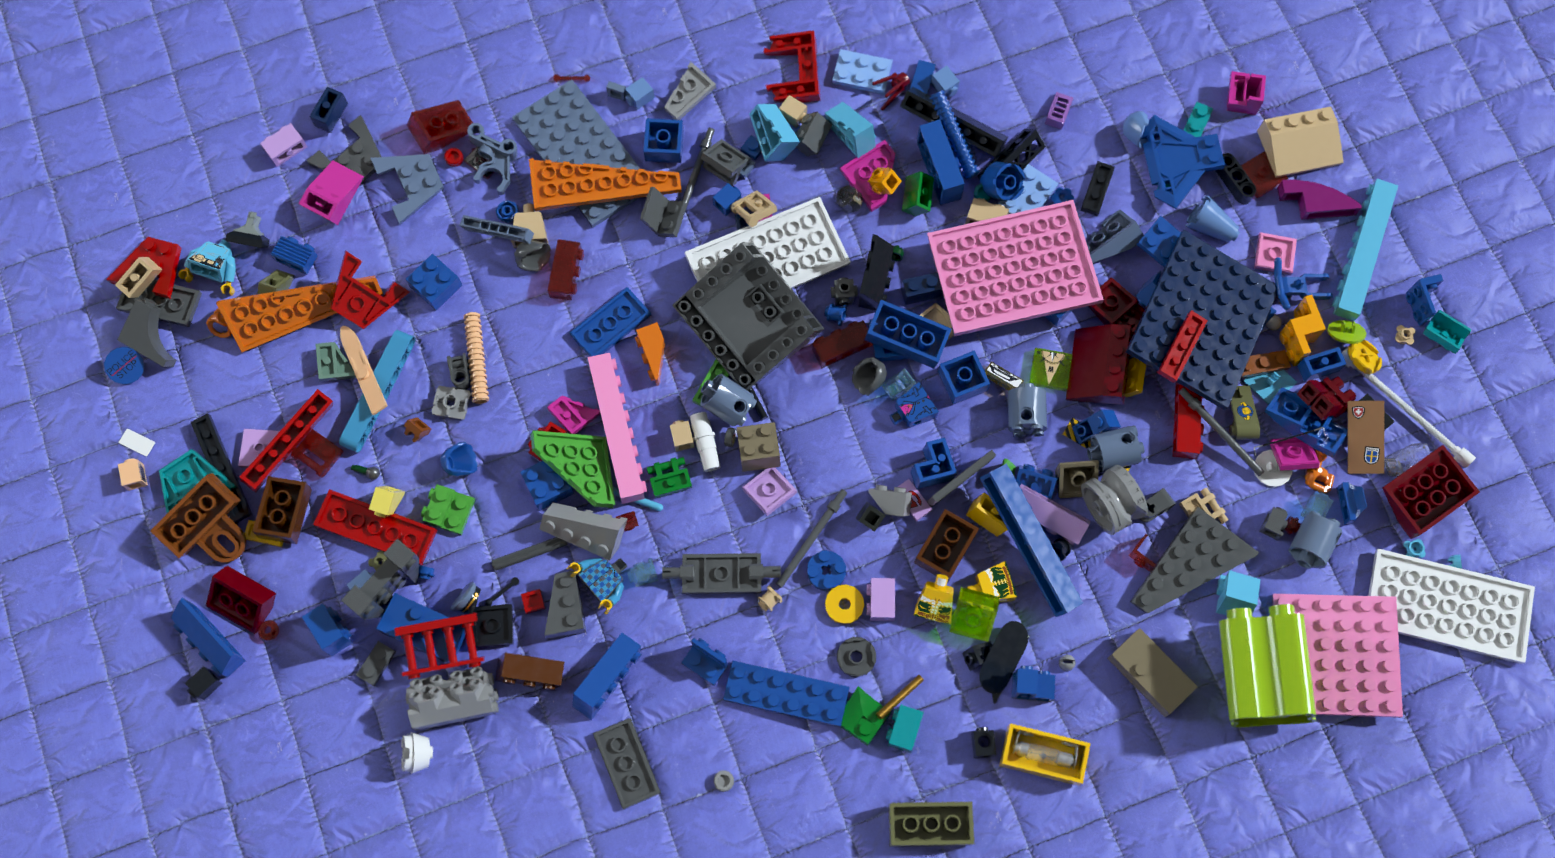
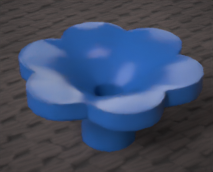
M1059 187L1051 195V200L1053 204L1074 200V195L1071 194L1070 188L1063 189Z

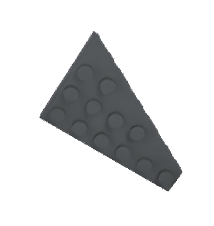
M1195 507L1130 602L1144 613H1150L1252 559L1259 552L1201 508Z

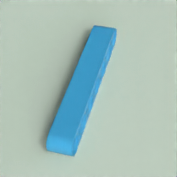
M399 330L393 333L373 372L385 401L415 344L414 336ZM362 394L339 440L340 446L357 453L363 448L380 414L378 412L374 416L372 415L364 394Z

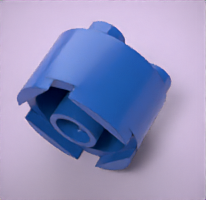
M994 162L986 168L980 178V183L983 186L984 192L990 198L1005 201L1015 200L1024 190L1023 180H1025V174L1018 165Z

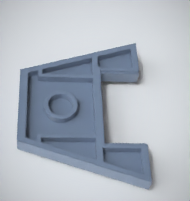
M429 154L370 158L378 176L396 170L409 199L392 206L399 225L444 189Z

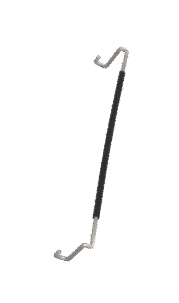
M1321 427V428H1318V429H1315V430H1311V431H1308V432H1304V433H1301V434H1298V435H1295V436H1291V437H1288V438H1285V439H1281V440H1278V441H1274V442L1266 443V444H1263V445H1260V446H1256V447L1253 448V449H1254L1255 456H1256L1255 448H1257V447L1266 446V445L1274 444V443H1277V442L1285 441V440H1288V439H1291V438H1295V437H1298V436H1301V435H1304V434H1308V433L1314 432V431L1319 430V429H1322V428H1323V433H1324V435L1326 436V434H1325V429H1324V427Z

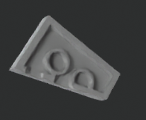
M690 62L687 71L680 79L679 85L665 105V111L675 120H680L716 88V84Z

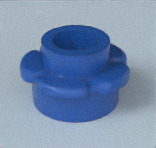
M419 566L418 578L430 580L431 577L435 576V569Z

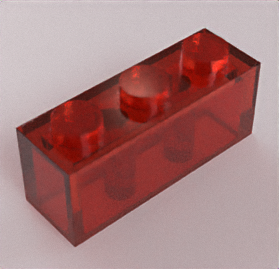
M558 239L547 290L550 298L572 301L573 294L576 295V277H579L581 272L579 262L584 257V249L581 248L580 242Z
M863 320L860 322L854 321L845 329H836L831 335L825 338L821 336L814 340L812 351L821 368L827 367L873 345V343L864 340L868 328Z

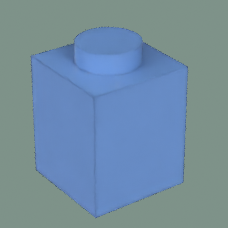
M948 66L932 75L931 85L937 92L945 91L944 95L947 97H951L958 92L960 81Z
M643 77L625 89L626 101L637 110L655 98L654 90Z

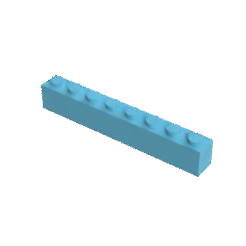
M1376 179L1373 184H1369L1366 190L1368 197L1362 204L1361 210L1363 214L1359 216L1356 223L1358 231H1355L1351 242H1354L1353 247L1347 253L1349 261L1343 267L1342 274L1344 277L1343 280H1340L1337 287L1339 294L1332 303L1334 315L1355 321L1361 314L1398 185Z

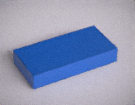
M919 60L910 88L915 87L928 94L936 64Z

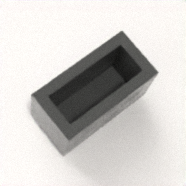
M818 112L806 114L802 119L800 128L795 133L800 140L796 148L806 156L817 155L832 124Z

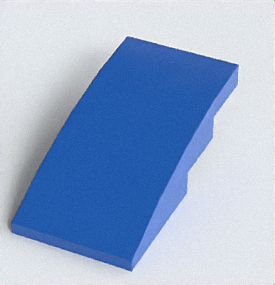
M1281 387L1265 409V413L1293 436L1324 427L1326 436L1322 428L1296 438L1333 458L1348 436V429L1332 422L1333 416H1328L1325 420H1321L1310 408L1311 406H1308L1296 393Z

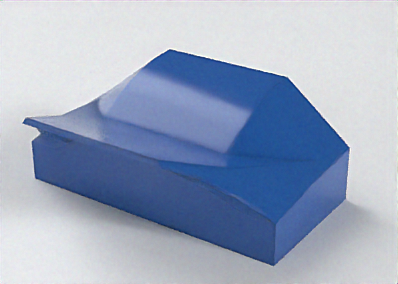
M1343 482L1336 489L1344 525L1353 524L1357 520L1360 513L1367 507L1363 487Z

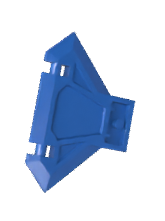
M1153 115L1148 125L1145 126L1141 139H1147V143L1142 145L1151 184L1158 185V190L1153 191L1154 197L1174 209H1177L1204 172L1225 169V162L1217 134L1195 137L1156 115Z

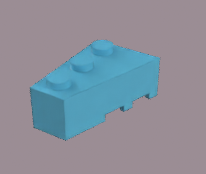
M841 102L825 112L826 119L832 124L831 129L857 158L876 147L873 124L850 106Z
M757 104L749 114L765 161H784L800 143V140L776 104Z

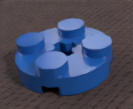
M822 550L816 553L809 560L807 566L809 581L819 590H831L841 585L846 576L844 560L832 551ZM829 566L832 573L823 575V569L821 568Z

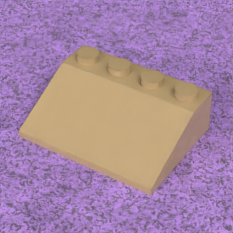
M1331 106L1265 119L1257 130L1276 178L1344 163L1338 121Z

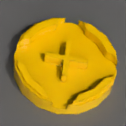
M1363 340L1360 343L1348 346L1349 358L1360 371L1366 374H1374L1380 370L1382 359L1381 357L1378 358L1377 354L1379 352L1370 342Z

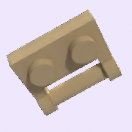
M755 191L735 201L730 207L733 213L739 214L751 227L756 226L759 220L777 212L776 205L759 191ZM744 207H747V208L750 209L753 213H752V214H749V213H748L747 211H745L743 208H744Z

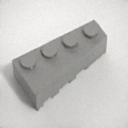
M552 503L543 514L539 529L607 560H611L619 549L628 518L621 517L617 519L605 513L604 515L594 514L591 510L580 511L576 507Z

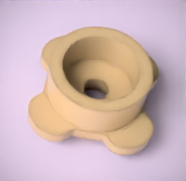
M1399 325L1396 328L1398 331L1395 335L1396 342L1412 345L1414 343L1413 335L1416 332L1415 329Z

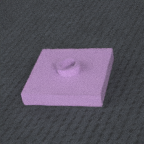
M244 429L238 466L248 468L280 431Z
M776 468L765 469L742 487L743 491L767 516L797 493V490Z

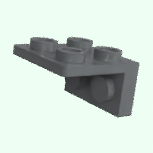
M650 187L640 220L659 237H677L687 204L684 201H669L655 187Z

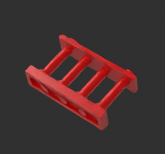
M477 613L394 628L395 636L401 635V639H404L409 671L402 672V677L408 676V679L418 678L420 673L466 664L469 665V668L481 666V662L485 661V657H477L472 628L474 621H478ZM462 624V628L465 629L469 659L457 661L452 632L454 629L453 625ZM441 628L444 631L449 663L437 665L432 637L433 629ZM421 632L424 635L429 667L417 669L412 643L413 633Z

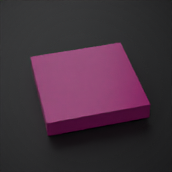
M1296 437L1270 444L1280 471L1319 468L1320 462L1314 448ZM1285 438L1271 439L1270 442L1278 441Z

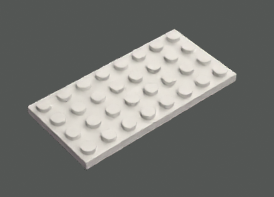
M820 197L761 220L754 227H744L684 253L698 282L739 244L754 243L791 289L848 266L851 263Z
M1382 549L1375 550L1368 596L1396 597L1398 634L1519 664L1526 662L1535 591L1534 586Z

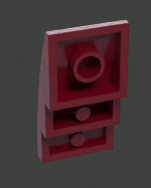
M1111 277L1100 286L1104 299L1103 303L1088 307L1104 325H1131L1132 333L1134 334L1145 309L1138 304L1137 298Z

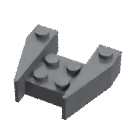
M398 539L386 550L384 555L388 559L361 588L355 585L341 600L364 620L382 617L385 610L381 606L387 604L392 599V594L405 585L407 577L415 584L418 582L419 557Z

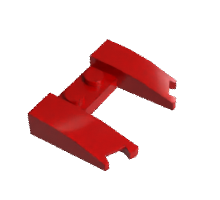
M814 30L770 36L769 39L773 43L770 49L764 48V55H798L800 77L799 81L766 85L767 91H772L775 95V98H773L774 102H784L789 95L801 103L821 101L817 68V45Z

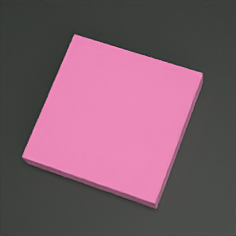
M1260 232L1258 234L1254 268L1274 272V260L1279 257L1282 259V274L1291 275L1293 273L1297 239Z

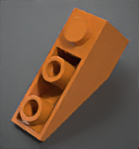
M658 322L637 329V337L634 338L638 348L642 347L644 353L641 356L644 364H648L650 370L647 371L650 380H655L656 386L660 384L665 342Z

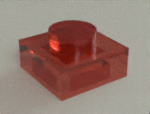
M634 511L616 516L617 519L621 517L628 518L625 531L639 526Z

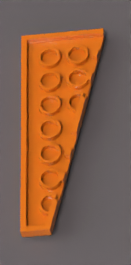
M534 158L529 159L535 211L647 197L650 187H655L662 195L682 192L679 172L659 170L658 172L645 171V169L632 170L626 167L611 168L607 165L586 163L580 165L570 164L566 161L560 163L552 162L551 160L539 161L534 160Z
M375 276L356 278L357 281L379 295L383 294ZM337 282L217 301L216 304L241 352H245L336 314L337 312L330 307Z

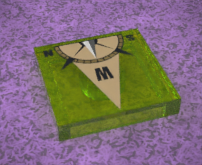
M1035 348L1029 383H1033L1034 386L1067 391L1072 354Z

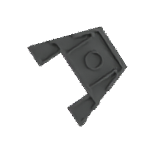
M359 115L348 125L359 139L334 161L364 176L362 184L376 172L370 158L381 157V154L363 117ZM320 150L307 160L309 165L320 168L322 171L331 163Z

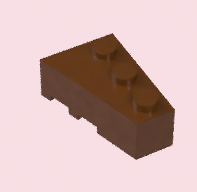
M504 653L498 657L495 681L505 684H523L525 687L543 686L545 690H555L562 683L564 662Z

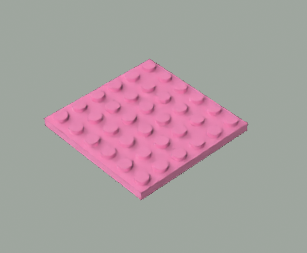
M1309 594L1272 595V606L1290 604L1294 605L1295 613L1304 614L1316 715L1403 717L1396 597Z

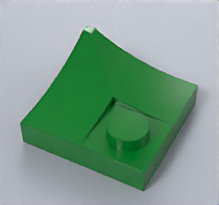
M858 686L846 704L841 728L868 746L890 716L891 711L880 720L876 713L884 706Z

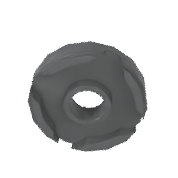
M862 637L846 639L837 651L839 668L851 677L867 675L876 663L874 646ZM859 652L862 655V660L854 662L851 659V654Z

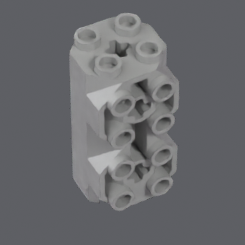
M476 666L472 669L453 671L447 681L442 679L441 675L412 680L410 687L406 689V704H409L407 712L412 729L416 731L498 713L497 701L499 696L497 689H493V673L484 672L481 667Z

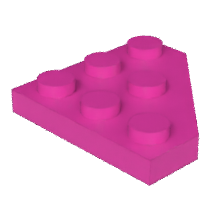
M886 140L877 144L875 148L861 157H856L840 167L841 173L850 185L854 187L853 189L857 190V194L871 212L887 202L888 195L875 193L868 182L873 171L878 167L893 169L895 152Z

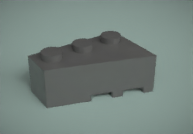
M574 570L558 573L554 576L544 635L547 640L586 633L577 575L575 577L570 576Z

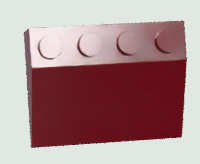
M1108 324L1075 330L1066 400L1124 405L1130 359L1126 349L1133 336L1131 325Z
M1444 445L1438 447L1382 487L1398 523L1410 539L1420 536L1480 493Z

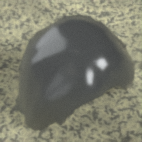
M531 240L530 244L521 242L514 253L516 264L525 271H541V268L549 262L551 248L548 243Z
M874 357L861 360L852 370V383L861 394L869 396L880 388L886 380L887 371L884 363Z

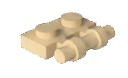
M1207 487L1200 491L1204 498L1201 499L1195 493L1179 504L1187 517L1191 515L1195 507H1199L1214 519L1218 518L1222 524L1229 520L1225 515L1226 511L1223 507L1220 508L1215 500V495L1210 493ZM1208 503L1214 513L1211 514L1205 504Z

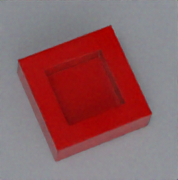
M541 589L521 594L526 614L546 609Z

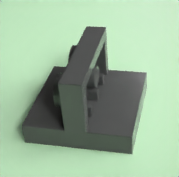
M722 139L704 151L700 158L705 161L703 168L731 186L736 184L741 170L751 160L750 157Z

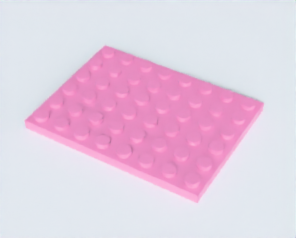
M1074 200L927 233L954 337L1103 303L1104 299Z

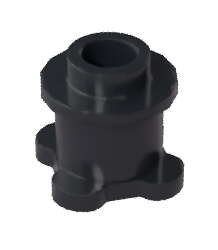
M1058 538L1053 543L1051 542L1060 560H1065L1071 551L1070 543L1064 538Z

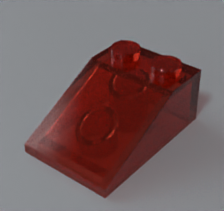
M456 100L412 112L407 127L423 153L426 154L440 150L468 135V127L473 122L460 101Z

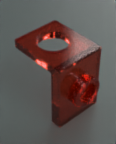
M1145 534L1128 556L1134 559V563L1140 568L1144 567L1151 571L1156 564L1137 550L1148 536Z

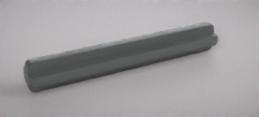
M555 537L493 559L492 566L497 571L567 545V541Z

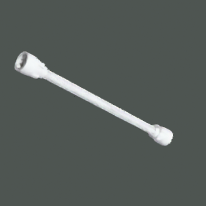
M1348 347L1342 352L1346 361V367L1349 368L1351 366L1353 369H1357L1359 373L1361 372L1368 381L1378 387L1395 404L1397 403L1404 412L1414 418L1418 424L1420 423L1425 430L1437 438L1439 442L1443 443L1445 447L1447 446L1454 455L1453 458L1464 469L1475 460L1476 457L1464 447L1461 449L1459 446H1455L1447 437L1443 436L1441 432L1439 433L1434 426H1431L1426 419L1420 416L1418 412L1416 413L1412 407L1410 408L1407 403H1404L1405 401L1399 398L1397 394L1393 393L1391 389L1389 390L1376 376L1374 377L1372 374L1360 371L1349 358Z

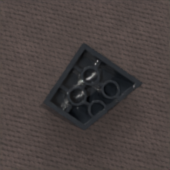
M873 234L871 240V249L863 276L858 307L876 311L880 300L886 301L887 299L884 291L885 288L889 289L891 278L888 277L889 271L893 272L895 261H892L894 246Z

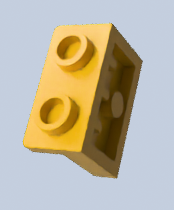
M1136 358L1129 359L1125 397H1131L1143 391L1146 364Z

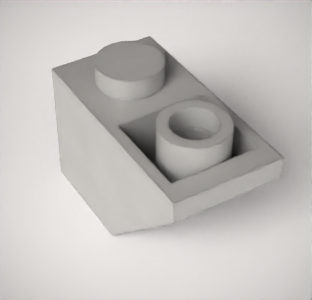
M876 485V488L869 489V494L885 514L903 517L910 516L912 492H906V488L894 487V490H888L887 486Z

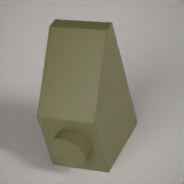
M280 270L274 271L258 283V294L288 290L294 275Z

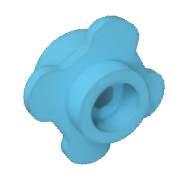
M1416 539L1412 542L1408 540L1404 542L1403 546L1406 548L1407 556L1425 557V546L1422 540Z

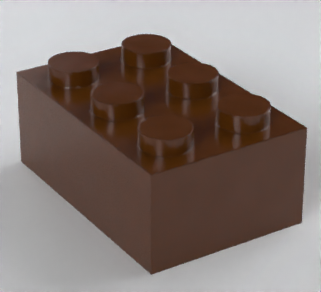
M268 476L252 532L261 539L297 544L312 491L310 486L306 482Z
M944 509L918 553L914 564L935 576L937 574L946 575L949 582L979 528Z

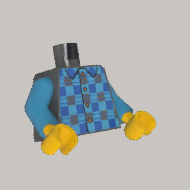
M594 558L579 563H571L566 568L567 570L569 568L574 570L570 576L575 577L578 574L579 579L600 602L598 609L603 606L607 609L604 614H608L610 609L620 600L624 589V580L619 573L627 568L625 562L619 558L611 565L606 558L603 560Z

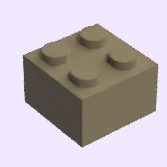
M775 422L737 427L742 472L781 467Z

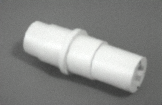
M700 412L691 415V427L694 434L693 442H696L704 472L720 469L721 466L714 440L715 432H712L707 413Z

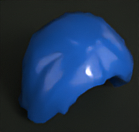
M459 442L447 448L440 457L443 471L450 476H465L477 471L478 462L476 461V454L473 451V447L466 442Z

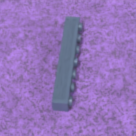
M463 215L459 225L467 231L528 244L531 243L534 235L528 228Z

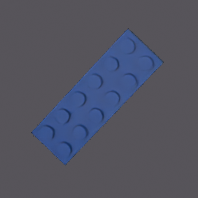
M732 661L723 700L841 727L850 687Z

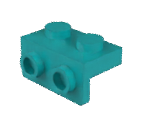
M1438 310L1429 320L1422 334L1442 345L1446 350L1456 354L1460 350L1465 338L1471 333V329L1443 311Z

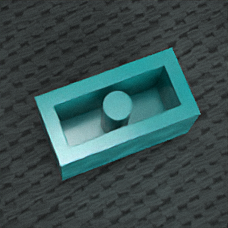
M900 705L899 709L895 708L891 719L895 721L893 729H888L885 738L889 740L888 746L911 753L924 712L904 705Z

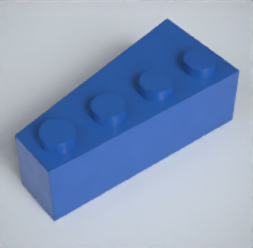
M622 632L573 693L572 707L592 720L602 708L609 695L615 691L619 681L626 677L632 663L636 664L642 655L640 653L641 645Z

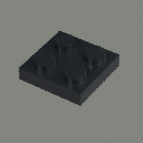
M512 604L475 608L474 613H477L478 621H474L472 628L476 648L514 644Z

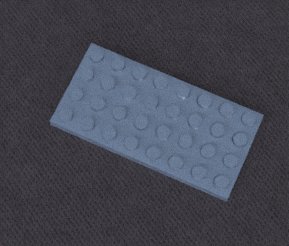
M572 79L512 116L515 124L543 161L551 160L552 162L560 163L566 161L570 164L583 165V163L607 165L611 168L626 167L632 170L640 169ZM639 198L579 205L577 207L594 228Z

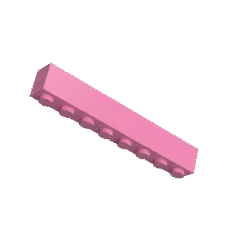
M610 353L587 357L621 502L626 504L645 499L644 492H647L645 480L641 481L640 474H643L641 463H636L635 459L639 455L636 445L632 446L631 439H634L632 427L628 428L627 422L630 421L628 410L624 411L622 405L626 404L624 393L619 392L618 387L622 386L619 375L615 376L614 370H617L615 358L611 359Z

